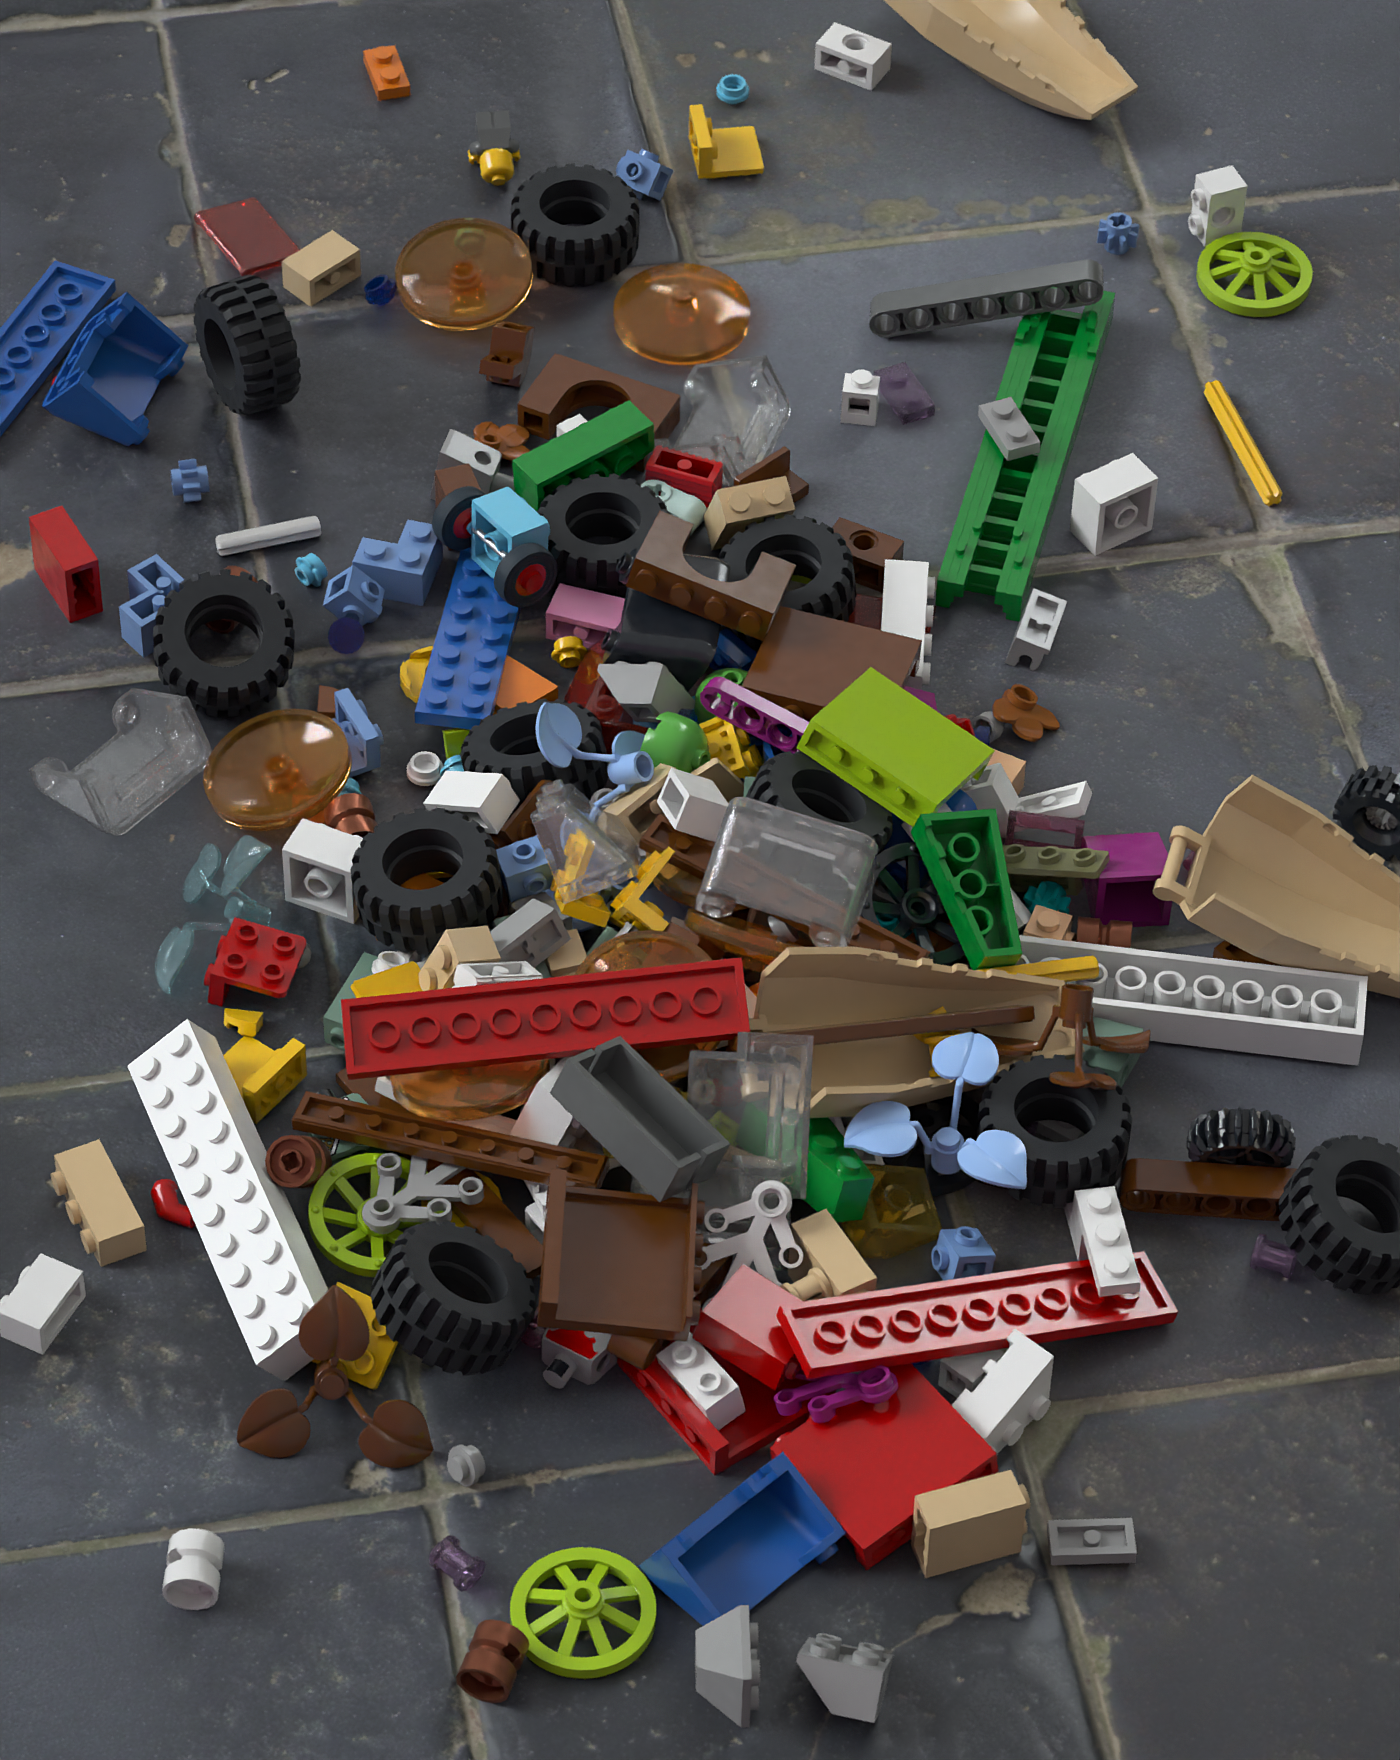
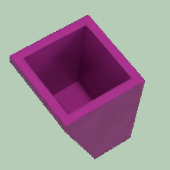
M1159 832L1083 836L1082 848L1108 851L1110 856L1109 862L1098 878H1084L1091 918H1100L1103 925H1107L1110 920L1132 922V927L1169 925L1172 901L1158 899L1153 894L1155 882L1161 878L1168 857Z

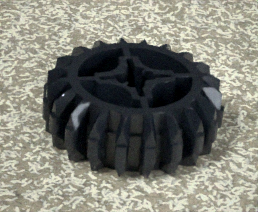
M1224 1107L1221 1111L1210 1110L1208 1114H1200L1197 1116V1119L1191 1121L1186 1148L1188 1149V1158L1192 1162L1285 1168L1291 1165L1296 1146V1137H1294V1128L1291 1127V1122L1283 1119L1278 1114L1271 1115L1268 1110L1257 1111L1254 1107L1251 1109H1242L1240 1107L1228 1109Z

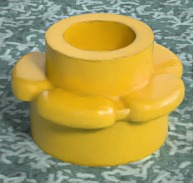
M562 637L555 641L551 657L564 668H574L579 666L581 661L586 658L587 649L583 646L582 639L578 637Z

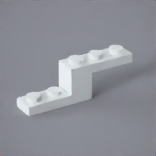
M1001 763L986 766L978 781L972 777L960 788L972 798L977 810L996 809L1001 838L1030 828L1040 829L1050 823L1062 820H1076L1085 815L1092 796V791L1087 781L1019 798Z
M1115 1186L1076 1190L1074 1201L1066 1203L1064 1210L1078 1261L1089 1259L1099 1297L1140 1292L1141 1281Z

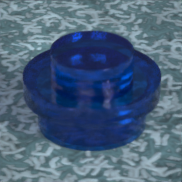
M385 274L372 278L364 287L366 292L365 299L370 305L377 304L382 306L389 303L395 296L397 290L396 282L393 279H389Z
M348 617L340 618L331 625L328 632V640L332 648L337 652L352 654L362 647L365 640V631L357 620Z

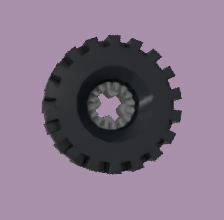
M1377 765L1369 766L1367 771L1362 767L1356 771L1355 775L1351 774L1334 805L1333 820H1337L1336 824L1354 837L1352 841L1358 847L1369 851V855L1374 853L1383 855L1385 861H1391L1395 855L1399 861L1400 771L1397 775L1392 773V767L1384 766L1382 771L1378 770Z

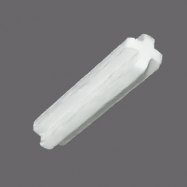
M310 516L231 532L216 537V548L220 556H227L315 538L321 535V525L317 516Z

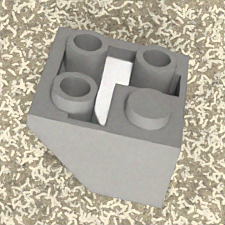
M617 661L615 664H599L597 671L618 703L635 722H661L656 718L664 712L670 711L682 715L692 710L695 706V700L685 690L684 686L661 663L630 664Z
M740 1605L700 1627L695 1632L696 1691L741 1728L750 1727V1710L759 1709L760 1662L757 1659L758 1622H749V1605Z
M817 1634L816 1638L809 1637L799 1651L796 1662L830 1713L874 1723L880 1713L894 1655L884 1653V1647L872 1643H859L858 1647L841 1644L842 1639L834 1635Z

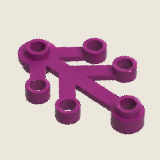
M883 1365L861 1371L860 1374L845 1373L807 1379L801 1368L795 1378L812 1382L794 1389H783L774 1396V1401L778 1413L788 1416L797 1413L801 1409L802 1401L813 1398L808 1403L811 1418L814 1422L823 1423L835 1416L836 1408L859 1400L875 1404L887 1401L896 1392L898 1381L896 1376ZM840 1388H846V1390L830 1396L822 1395Z

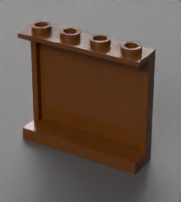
M780 606L742 687L810 722L817 713L870 667L904 689L909 676L915 677L919 669L922 640ZM744 707L749 717L760 719L756 710Z
M551 1168L546 1194L537 1327L687 1342L690 1326H698L700 1316V1301L693 1300V1291H700L702 1267L695 1266V1258L701 1259L703 1234L696 1233V1225L703 1224L705 1201L698 1200V1183H692L689 1198L670 1197L659 1202L651 1194L566 1186L567 1170Z

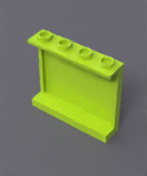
M872 667L810 720L796 747L912 827L915 825L920 814L937 813L938 809L972 777L978 781L995 752L985 743Z

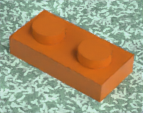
M395 45L363 50V61L378 101L410 96V84Z

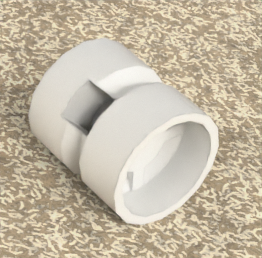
M191 1528L180 1530L172 1535L169 1540L168 1567L165 1570L162 1589L163 1597L168 1603L186 1610L206 1609L215 1604L218 1599L220 1573L218 1570L222 1569L224 1542L219 1536L210 1531Z

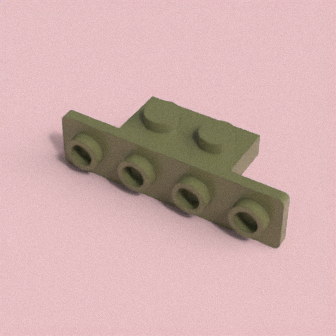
M1002 845L1010 887L1014 892L1026 893L1029 886L1038 889L1041 881H1051L1061 885L1066 891V895L1077 896L1083 888L1081 878H1098L1110 860L1108 851L1093 850L1091 848L1065 849L1056 846Z

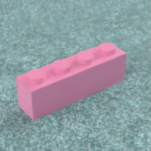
M559 583L546 611V638L556 641L562 637L575 636L582 639L584 647L605 652V650L601 649L603 638L609 629L615 630L620 624L625 599Z

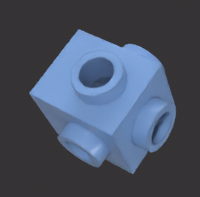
M642 148L639 154L627 150L625 156L618 162L616 173L627 183V186L629 185L632 188L636 198L642 199L643 194H646L661 201L674 170L657 163L660 156Z
M352 565L329 580L323 606L355 631L367 622H374L380 616L385 589L355 565Z
M537 835L496 850L502 885L510 902L550 889L553 879L551 871L556 870L557 867L550 848L543 850Z
M966 1226L957 1229H940L937 1245L933 1247L931 1253L933 1268L937 1270L944 1281L991 1274L996 1257L991 1246L986 1242L977 1228Z

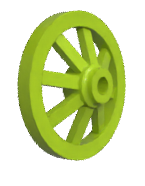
M1238 232L1214 240L1201 252L1196 273L1200 290L1212 303L1231 313L1249 317L1275 316L1296 308L1308 296L1313 276L1311 263L1300 248L1281 237L1262 232ZM1243 249V250H1244V253H1243V252H1236V251H1233V250ZM1283 257L1286 260H1288L1291 264L1278 261L1276 259ZM1215 260L1232 262L1209 270ZM1238 273L1226 290H1223L1214 281ZM1279 273L1299 278L1296 287L1293 288ZM1270 281L1283 296L1267 300L1265 284ZM1245 284L1254 286L1255 300L1240 298L1236 295Z
M385 1153L359 1154L336 1163L319 1178L309 1200L308 1225L317 1248L336 1266L360 1276H376L386 1259L384 1258L383 1242L388 1240L394 1244L399 1235L403 1234V1232L397 1229L425 1223L400 1222L394 1231L387 1234L375 1233L364 1223L362 1209L367 1201L377 1197L380 1179L377 1170V1159ZM400 1157L402 1173L399 1177L407 1180V1182L398 1192L405 1189L408 1183L411 1160ZM389 1165V1166H386L385 1168H392V1167H394V1166H393V1165ZM371 1172L370 1198L364 1201L346 1179ZM333 1189L338 1191L356 1214L324 1207ZM440 1210V1211H436V1212H434V1213H438V1214H439V1213H443L444 1211ZM325 1222L356 1230L335 1240L329 1233ZM365 1240L371 1243V1257L349 1251V1249Z
M568 1548L544 1556L523 1573L512 1593L510 1623L521 1630L528 1638L530 1646L526 1656L539 1667L551 1673L569 1678H597L625 1668L635 1661L647 1648L656 1625V1599L646 1576L626 1558L599 1548ZM576 1568L593 1569L586 1581H578L570 1571V1569ZM608 1573L618 1577L628 1585L606 1589L599 1588ZM555 1575L566 1590L538 1589L537 1587L543 1581ZM638 1600L641 1609L640 1620L638 1621L610 1606L609 1603ZM528 1603L559 1605L528 1625L525 1614ZM604 1619L632 1636L620 1647L612 1650L601 1622ZM564 1621L567 1626L558 1652L548 1648L537 1639V1637ZM588 1630L599 1656H571L579 1632Z

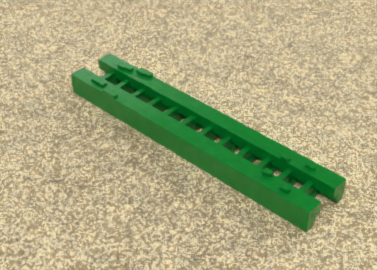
M1103 291L1101 300L1097 303L1086 305L1082 314L1055 310L1024 315L1022 317L995 401L1008 397L1013 399L1040 440V452L1007 461L986 429L937 578L936 606L949 608L951 602H954L955 596L963 598L966 590L995 596L994 604L1003 606L1006 619L1020 622L1112 323L1115 302L1114 292Z

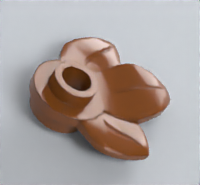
M487 421L478 424L473 430L474 440L500 451L502 458L512 461L522 454L531 451L523 446L528 441L530 433L522 426L506 424L498 427L493 422Z
M1013 685L1011 689L1004 692L1002 698L996 699L993 703L992 712L994 717L999 722L1011 723L1013 731L1019 737L1029 742L1039 741L1043 734V728L1058 730L1060 728L1059 722L1053 713L1036 704L1038 701L1037 695L1033 690L1024 685Z

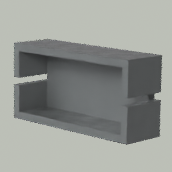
M621 1036L596 1046L595 1050L589 1049L567 1059L550 1091V1094L659 1202L683 1192L685 1187L691 1188L692 1183L699 1184L711 1178L730 1146V1143Z

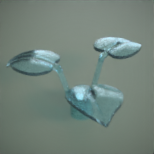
M249 835L240 838L224 864L223 871L225 877L222 880L221 889L211 881L221 865L220 849L211 843L203 847L198 861L191 867L184 882L183 898L186 902L194 904L200 900L207 888L228 901L224 910V916L229 919L230 924L186 922L182 929L174 927L168 933L159 948L155 961L156 979L165 993L172 995L173 983L193 948L194 930L229 931L234 917L268 926L271 918V909L249 898L239 888L264 857L272 851L271 847Z

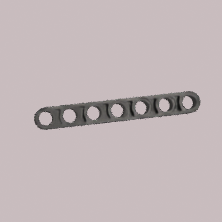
M1080 260L880 293L873 297L870 303L869 327L876 336L893 337L1097 303L1103 296V268L1097 261Z

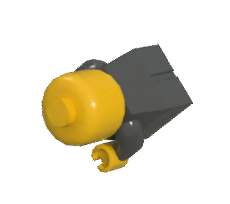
M509 110L476 112L475 133L477 141L470 144L468 150L469 163L474 164V161H477V164H480L481 176L484 181L497 186L503 185L514 175L513 159L515 158V161L520 160L519 142L516 139H510Z

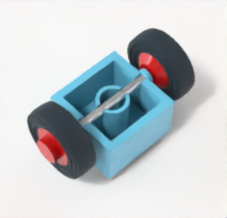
M472 486L461 487L450 492L437 506L432 519V528L436 537L445 546L453 550H465L471 547V559L494 579L497 593L508 604L520 608L533 605L541 600L552 588L557 576V563L553 555L548 551L549 523L544 516L538 514L528 505L524 498L518 496L510 487L507 486L489 494H485L483 491Z

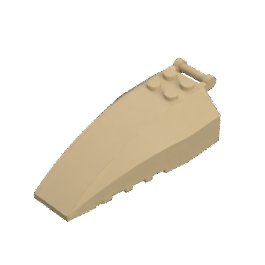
M884 0L923 37L968 67L978 76L1007 94L1037 108L1066 117L1092 120L1137 92L1138 85L1112 55H1109L1102 42L1098 38L1093 39L1084 28L1085 22L1080 16L1075 17L1066 7V0Z
M1254 775L1247 778L1225 797L1203 835L1185 826L1173 827L1169 837L1171 847L1161 878L1156 880L1153 888V894L1158 899L1173 901L1179 904L1188 921L1256 957L1285 967L1368 976V991L1400 998V877L1383 865L1385 861L1376 853L1369 855L1352 842L1354 838L1352 835L1318 810ZM1188 848L1195 853L1185 885L1183 886L1177 883L1176 880L1185 851Z
M788 947L761 972L754 1018L749 1019L750 1034L927 1015L942 1006L947 1012L1012 1005L1034 1006L1035 1012L1033 1022L978 1027L975 1029L992 1036L1038 1041L1052 1015L1053 1005L1060 1006L1062 985L1065 984V981L1021 973L1016 975L1008 974L1006 971L990 969L987 972L968 969L967 965L959 963L953 966L934 964L933 959L922 957L915 961L898 958L897 953L860 947ZM1058 1018L1042 1051L1033 1052L1029 1056L998 1055L999 1065L996 1075L1003 1069L1009 1071V1065L1022 1059L1025 1063L1029 1062L1032 1056L1044 1055V1058H1054V1054L1066 1055L1067 1060L1075 1058V1029L1063 1027V1019ZM971 1028L960 1029L959 1031L961 1034L971 1032ZM914 1035L759 1051L766 1081L759 1080L752 1052H736L744 1081V1086L741 1088L744 1101L755 1102L764 1098H771L799 1118L855 1117L866 1106L881 1101H895L910 1107L954 1095L957 1079L949 1080L941 1076L929 1077L928 1071L931 1069L929 1045L924 1044ZM993 1079L982 1086L972 1085L964 1081L962 1093L987 1086L993 1082Z

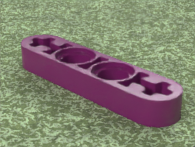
M723 677L712 678L700 693L701 703L710 713L784 752L791 751L793 754L800 751L796 747L809 721ZM744 707L756 710L760 719L749 717ZM777 725L787 726L792 731L793 737L783 735L778 730Z

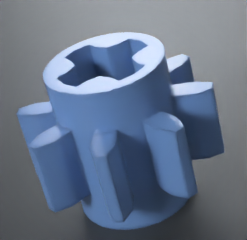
M1112 213L1107 217V220H1100L1097 243H1104L1105 250L1111 254H1124L1129 250V247L1136 248L1139 224H1132L1131 217L1125 213Z
M196 459L178 461L179 469L170 470L173 495H183L184 503L201 501V493L209 492L206 465L197 466Z

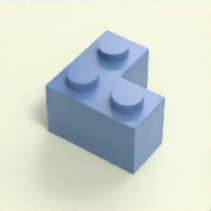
M407 520L398 544L363 537L352 565H355L385 589L384 599L423 606L443 559V543L434 534L432 524Z
M157 554L127 570L130 601L119 606L122 638L143 658L154 652L153 627L156 626L155 617L159 607H165L164 598L171 590L179 593V583L184 580Z

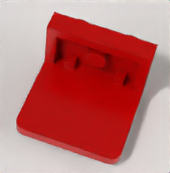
M234 917L227 935H222L219 940L215 964L210 963L205 974L204 986L209 987L207 1003L223 1007L231 985L276 998L285 997L306 949V939L296 934Z

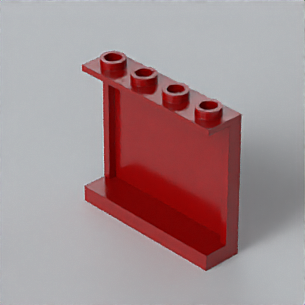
M694 1325L690 1326V1332L692 1335L696 1327ZM672 1340L665 1348L670 1346L676 1340ZM702 1345L739 1386L746 1409L745 1412L718 1431L662 1368L657 1358L645 1371L618 1358V1366L714 1475L778 1439L785 1432L802 1425L810 1416L808 1403L813 1398L802 1401V1407L797 1413L784 1416L778 1413L774 1396L783 1389H794L812 1381L797 1378L790 1380L787 1378L774 1390ZM836 1390L831 1391V1392H828V1393H825V1394H822V1395L830 1396V1395H832V1394H835V1393H836Z
M911 1363L887 1367L896 1376L898 1381L896 1392L887 1401L875 1404L859 1400L836 1408L835 1416L823 1423L814 1422L810 1415L804 1424L792 1432L788 1431L782 1434L775 1441L774 1445L770 1447L772 1459L784 1452L845 1530V1537L855 1547L856 1559L866 1570L911 1539L916 1495L999 1473L997 1453Z

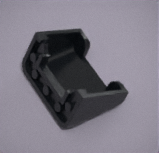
M633 549L630 553H623L618 561L616 572L620 573L619 581L623 584L627 583L639 549ZM683 554L687 563L698 573L714 580L728 582L731 567L729 563L716 557ZM627 587L621 622L615 630L609 629L601 644V649L605 650L602 664H615L617 661L630 664L658 662L665 665L673 677L689 692L714 658L721 624Z

